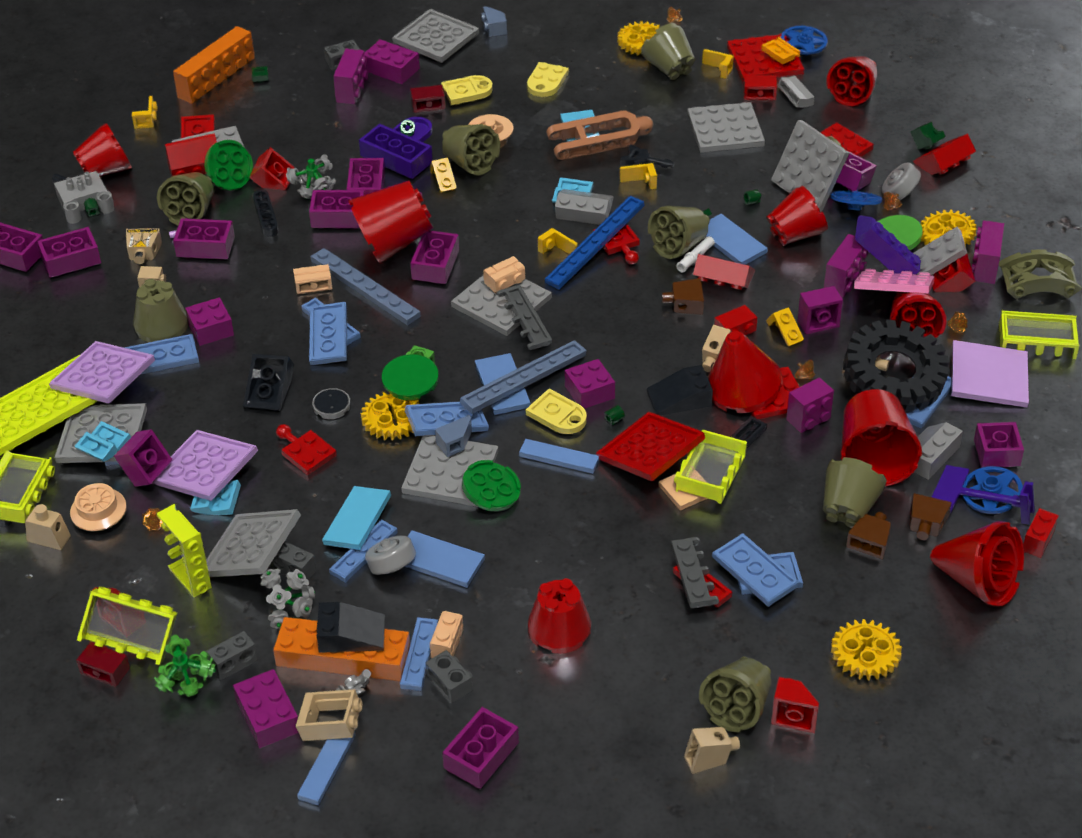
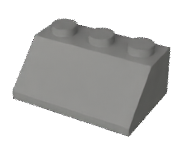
M563 189L558 193L555 204L556 219L600 225L609 217L613 196Z
M947 422L927 427L918 436L922 448V456L914 473L929 480L960 448L963 431Z

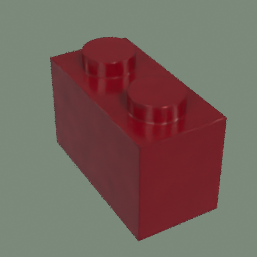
M442 85L410 88L414 113L446 109Z
M90 642L76 659L81 674L117 687L130 670L129 661L125 653L116 652L106 646H96L94 642Z

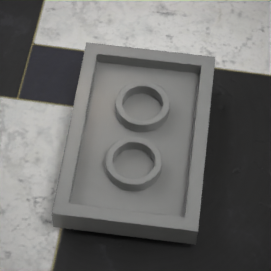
M955 227L923 248L918 249L913 254H916L921 260L920 272H929L931 276L966 255L967 250L961 230Z

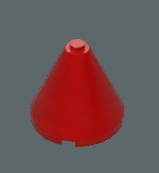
M739 331L727 334L708 375V380L713 389L712 402L724 411H727L728 408L737 410V413H749L766 407L778 396L777 392L783 384L778 364Z
M997 521L935 546L931 551L930 558L936 567L986 604L1003 606L1013 598L1020 585L1019 582L1015 581L1018 571H1023L1024 546L1021 535L1016 527H1011L1009 522Z

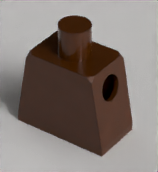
M701 278L674 282L672 284V292L662 293V303H673L675 313L703 315L704 298Z
M914 493L910 514V530L917 532L916 536L921 540H927L929 535L939 536L949 518L952 502Z
M877 512L874 516L865 514L849 531L846 547L883 560L891 523L886 521V515L882 512Z

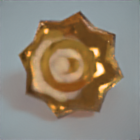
M669 7L666 20L669 23L681 22L683 20V17L679 14L681 10L678 9L676 11L673 7Z
M884 193L883 207L886 210L900 208L902 203L897 198L899 194Z
M957 311L948 320L949 328L951 327L955 333L963 334L965 329L968 328V319L965 317V313Z
M809 359L803 365L800 362L797 364L800 368L795 372L796 378L811 380L816 375L813 371L814 362Z
M149 508L147 512L142 514V524L149 531H159L163 522L156 514L161 511L159 508Z

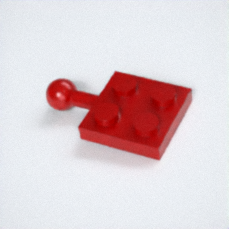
M214 114L181 117V138L215 131Z
M626 224L603 246V249L608 255L623 251L626 262L633 265L638 262L639 255L629 248L640 245V239L629 225Z
M286 424L279 425L276 429V435L280 439H287L291 442L281 450L282 455L307 476L337 456V451L312 430L297 438L291 433V428Z

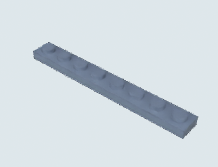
M325 248L311 256V262L317 266L329 264L332 276L407 326L421 317L419 310Z
M574 340L461 397L460 404L473 414L586 356L587 350Z

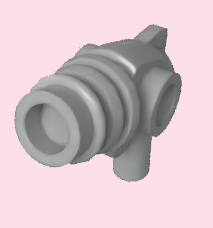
M365 669L357 678L355 675L350 676L344 681L345 686L339 685L336 691L355 689L358 697L365 692L364 688L369 684L370 670Z

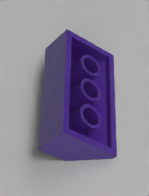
M862 215L858 217L855 240L889 270H894L896 274H901V271H911L913 275H916L920 272V258L913 254L905 244L897 240L894 234L889 233L873 217Z

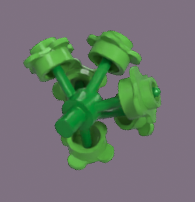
M173 635L170 637L171 641L165 646V651L174 656L173 661L158 668L160 676L158 678L154 677L157 682L155 686L158 687L159 691L166 693L169 690L173 693L174 681H180L184 676L185 680L180 683L181 689L178 690V694H186L187 697H191L199 692L198 689L203 687V683H198L194 677L189 678L187 669L190 668L191 674H198V676L204 677L203 681H206L208 676L212 677L213 673L216 672L214 669L215 664H212V657L210 660H207L208 655L205 651H202L200 654H192L188 658L185 653L187 652V647L190 646V640Z

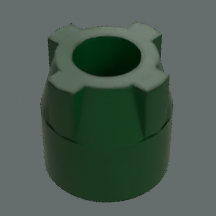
M758 189L744 192L745 204L750 205L761 202V193Z
M94 198L86 199L84 207L88 216L99 215L97 200Z
M615 405L604 412L605 420L611 425L625 418V413L619 405Z

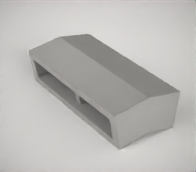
M796 76L780 78L777 86L796 107L805 108L814 105V96Z

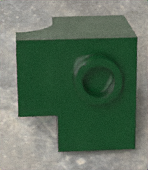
M932 121L910 131L918 150L924 147L927 150L935 146L934 143L946 137L943 131H938L934 128Z

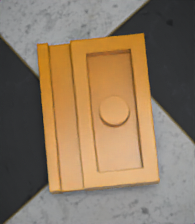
M780 37L777 40H772L762 45V51L781 64L795 59L796 56L800 57V51Z

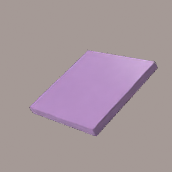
M953 340L951 396L1027 408L1029 404L1028 351Z
M95 341L57 375L49 385L54 390L110 403L155 361V358L152 354Z
M196 430L171 456L172 461L151 484L212 501L258 452L257 446Z

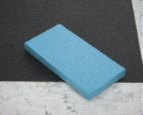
M354 486L323 537V544L360 550L391 497L390 490Z

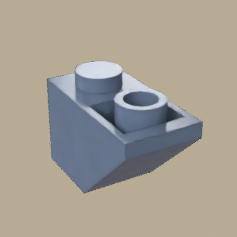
M487 6L483 7L481 20L484 22V30L488 31L489 37L507 34L505 14Z
M470 415L435 429L436 444L446 457L465 449L472 432Z

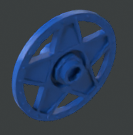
M793 26L784 30L781 34L783 40H785V36L790 39L787 42L797 48L800 54L819 53L826 48L828 42L827 36L822 31L810 26ZM815 45H822L817 49L814 48Z
M835 191L830 195V198L833 200L847 203L848 209L862 210L864 205L882 203V197L861 191Z
M996 466L983 467L971 472L963 487L967 488L968 483L975 477L977 485L970 487V489L1008 496L1020 495L1023 488L1020 478L1015 473L1006 468ZM986 472H998L1002 474L994 476L989 475ZM1012 480L1016 482L1018 492L1008 487ZM962 495L968 506L982 513L997 514L1013 508L1012 504L997 508L999 504L997 501ZM970 499L982 500L984 507L975 504Z

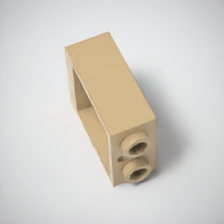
M355 689L305 693L296 723V728L302 741L353 738L354 730L358 726V715L363 707L362 700L358 697ZM346 709L343 721L316 722L319 711Z

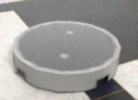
M329 388L317 393L313 398L312 405L315 414L321 415L324 419H336L342 417L346 411H349L351 402L349 395L345 391Z

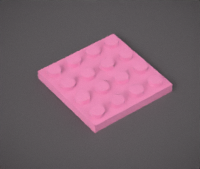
M865 269L855 280L854 289L929 294L934 284V276H930L929 272H919V275H913L911 271H901V274H896L894 270L876 272V269Z

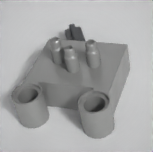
M97 171L85 172L84 175L73 178H66L59 174L53 175L52 181L55 182L56 194L64 209L68 223L74 224L81 221L80 211L85 210L84 201L88 198L97 200L101 213L107 214L114 211L112 194L106 190Z

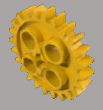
M640 21V24L634 22V25L631 23L628 26L624 25V29L620 28V32H618L619 46H621V49H625V52L631 51V54L637 53L638 56L641 53L645 40H650L656 34L655 30L660 28V25L654 26V23L649 24L648 21L646 23Z
M943 210V213L936 211V215L930 213V217L925 216V220H921L923 230L921 241H924V245L931 243L955 227L961 230L965 247L966 244L970 245L971 241L975 240V220H971V216L966 217V213L959 214V211L953 213V210L949 212Z
M383 392V396L376 394V399L369 398L370 403L365 402V407H362V426H365V431H370V435L376 433L377 439L383 436L384 440L387 437H391L393 441L396 436L402 439L401 435L404 434L409 437L408 432L414 433L405 413V406L419 404L418 399L401 400L393 397L391 393L387 395Z
M865 619L862 620V624L854 620L853 626L847 622L846 628L840 626L839 632H835L834 638H832L831 653H833V660H837V667L843 666V672L850 670L851 677L858 674L860 680L863 675L867 677V680H870L871 676L874 675L879 680L880 674L887 677L888 672L893 673L894 667H898L902 655V646L899 645L900 639H895L896 633L889 634V627L883 629L882 623L876 626L874 625V620L870 624H867Z

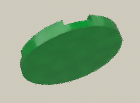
M235 140L216 142L209 148L205 156L206 174L219 189L226 191L242 188L250 179L253 161L250 153L247 152L241 143Z
M415 354L403 355L391 360L382 372L383 387L393 397L401 400L420 399V396L433 391L439 381L438 368L435 363L425 356Z
M481 460L472 463L462 478V489L466 497L474 505L488 511L507 510L517 502L520 495L521 484L514 471L508 466L504 467L493 463V460Z

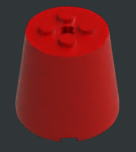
M410 180L348 200L350 206L352 205L351 210L368 245L372 244L375 249L373 254L379 264L384 263L433 229L429 220L432 216L426 205H422L424 200L418 189H414Z
M872 389L858 393L849 400L844 409L841 461L843 457H847L872 465L873 471L885 476V486L897 484L908 478L918 467V462L922 456V448L902 404L895 395L885 390Z

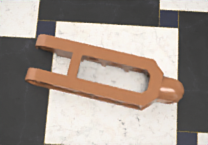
M624 110L554 124L546 132L550 140L576 139L560 143L554 148L556 158L558 160H565L624 148L630 144L634 145L639 136L647 135L651 132L653 121L648 116L636 117L635 114ZM623 126L629 128L628 130L598 135L587 138L586 134L588 133L595 134L598 131L608 129L610 131L613 128Z

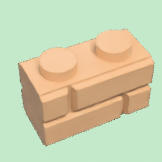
M513 256L483 270L484 283L494 293H497L499 290L506 289L525 280V267Z
M329 264L293 269L297 294L332 290Z
M447 611L441 613L430 642L431 658L446 650L454 656L463 632L462 615Z

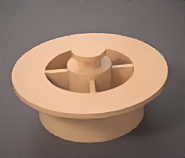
M482 115L476 117L468 124L490 126L499 136L500 148L506 144L507 138L513 133L512 122L500 115Z
M94 483L87 485L75 497V501L70 509L71 520L77 527L86 531L107 529L122 519L126 512V501L120 492L112 489L107 484Z

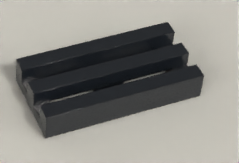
M751 416L730 437L746 441L748 448L767 429V424Z

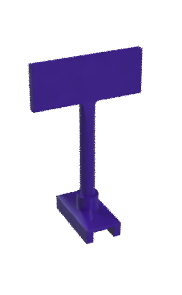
M946 465L932 498L952 502L950 513L959 495L1012 504V507L1020 508L1021 523L1030 524V513L1034 514L1035 512L1033 482L1025 481L1020 495L1013 496L963 487L970 472L969 469Z

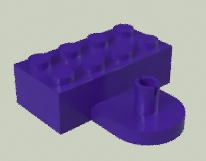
M423 117L405 119L411 120L415 124V132L412 136H407L400 132L401 123L393 129L378 124L359 139L361 157L384 158V166L411 179L433 161L432 146L423 143L432 135V123ZM406 126L405 130L409 131L410 126Z

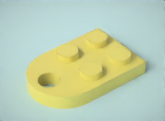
M539 62L527 81L529 93L538 97L554 95L567 77L569 68Z
M474 75L441 82L443 91L451 105L482 99L492 93V81L485 76Z
M551 389L544 392L526 409L527 416L562 434L577 433L585 427L587 422L586 411L581 405Z

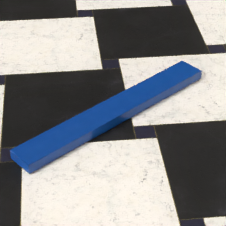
M629 196L545 278V283L560 290L645 206L644 201Z

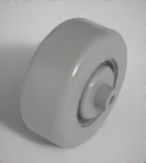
M910 162L901 164L884 181L882 193L892 201L902 200L917 186L921 178V172Z
M394 536L383 539L372 546L366 552L365 560L373 574L383 575L398 571L408 565L415 558L416 551L408 536Z

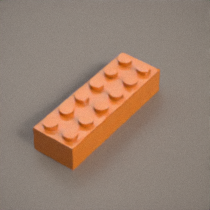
M236 26L175 69L173 74L177 97L192 104L252 61L255 56L251 32Z
M284 617L273 650L276 666L360 676L365 669H368L371 672L370 678L401 681L410 647L409 632L385 629L384 651L319 653L316 637L317 621Z

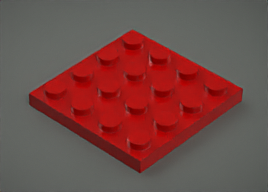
M781 34L727 41L728 50L734 56L733 61L743 82L744 75L776 76V78L804 74V67L797 56L795 59L781 64L762 51L763 44L777 40L778 37L781 38ZM787 36L784 37L786 42L790 40Z
M648 412L597 451L596 455L603 462L653 481L706 438L702 431Z

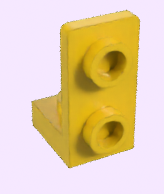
M704 49L702 63L719 67L721 78L727 79L733 69L734 56Z
M149 96L148 111L132 112L134 129L154 127V121H157V102L153 101V96Z
M448 158L432 161L430 166L431 175L435 174L440 192L456 190L457 187Z
M653 163L620 167V182L645 179V183H648L650 189H657V173Z
M553 228L538 237V251L542 254L556 246L570 255L578 247L577 242Z
M789 307L773 313L766 319L768 326L774 324L778 326L787 346H792L804 340Z

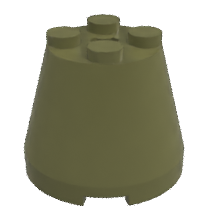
M669 23L655 30L656 34L650 40L646 39L641 48L644 58L671 78V80H676L682 74L688 75L692 71L691 67L695 62V58L682 27L675 23Z
M483 124L454 126L443 133L442 146L444 156H447L466 172L474 175H483L491 170L490 166L493 164L495 157L498 158L500 140L498 134L490 126Z
M198 172L175 175L168 178L159 187L157 192L159 209H162L169 218V221L176 225H179L181 218L202 219L214 194L212 180L209 176Z
M663 206L652 212L648 221V234H651L655 244L653 248L659 255L667 259L684 255L706 238L710 219L700 209L695 207Z
M147 279L137 290L133 326L139 338L146 342H154L179 337L185 333L189 325L186 310L174 291L170 282Z
M843 457L842 461L830 460L826 469L823 511L826 514V519L830 522H837L838 520L844 522L846 526L853 528L857 521L870 511L883 492L886 485L885 476L872 470V465L861 460Z
M741 657L739 660L710 673L702 682L699 690L700 703L704 704L705 709L710 714V720L717 726L732 732H740V730L753 727L761 718L771 688V670L768 666L761 664L757 660Z

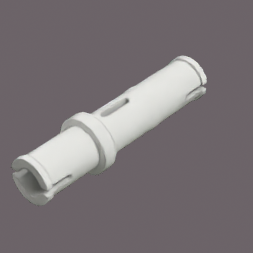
M708 236L691 252H687L684 258L676 265L678 271L683 273L690 266L695 265L698 254L704 255L705 252L714 246V239Z

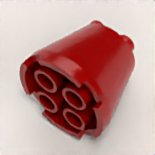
M865 56L847 57L837 61L827 74V88L830 89V92L836 98L835 100L846 106H857L865 102L874 91L877 78L876 63Z
M107 123L100 126L73 151L84 173L97 171L99 177H104L132 168Z
M804 186L795 188L766 216L768 222L772 225L770 227L772 234L779 236V241L783 246L820 235L828 230L824 213L820 212L819 207L815 203L816 199Z
M897 292L890 315V320H895L897 328L900 327L901 321L911 323L909 331L913 332L916 326L924 329L923 338L929 334H932L935 338L943 334L947 319L942 305L928 293Z
M567 578L543 583L539 587V592L528 619V634L531 641L537 647L541 646L552 650V653L555 654L569 653L579 649L591 633V619L579 589L573 584L572 580Z

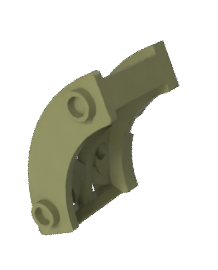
M1037 249L1031 250V253L1021 254L1019 252L999 261V266L1002 268L1007 286L1006 290L1015 299L1036 292H1054L1070 298L1082 290L1081 285L1076 281L1072 268L1075 265L1074 260L1060 252L1051 253L1047 252V250ZM1035 268H1045L1052 272V274L1049 276H1037L1031 272Z

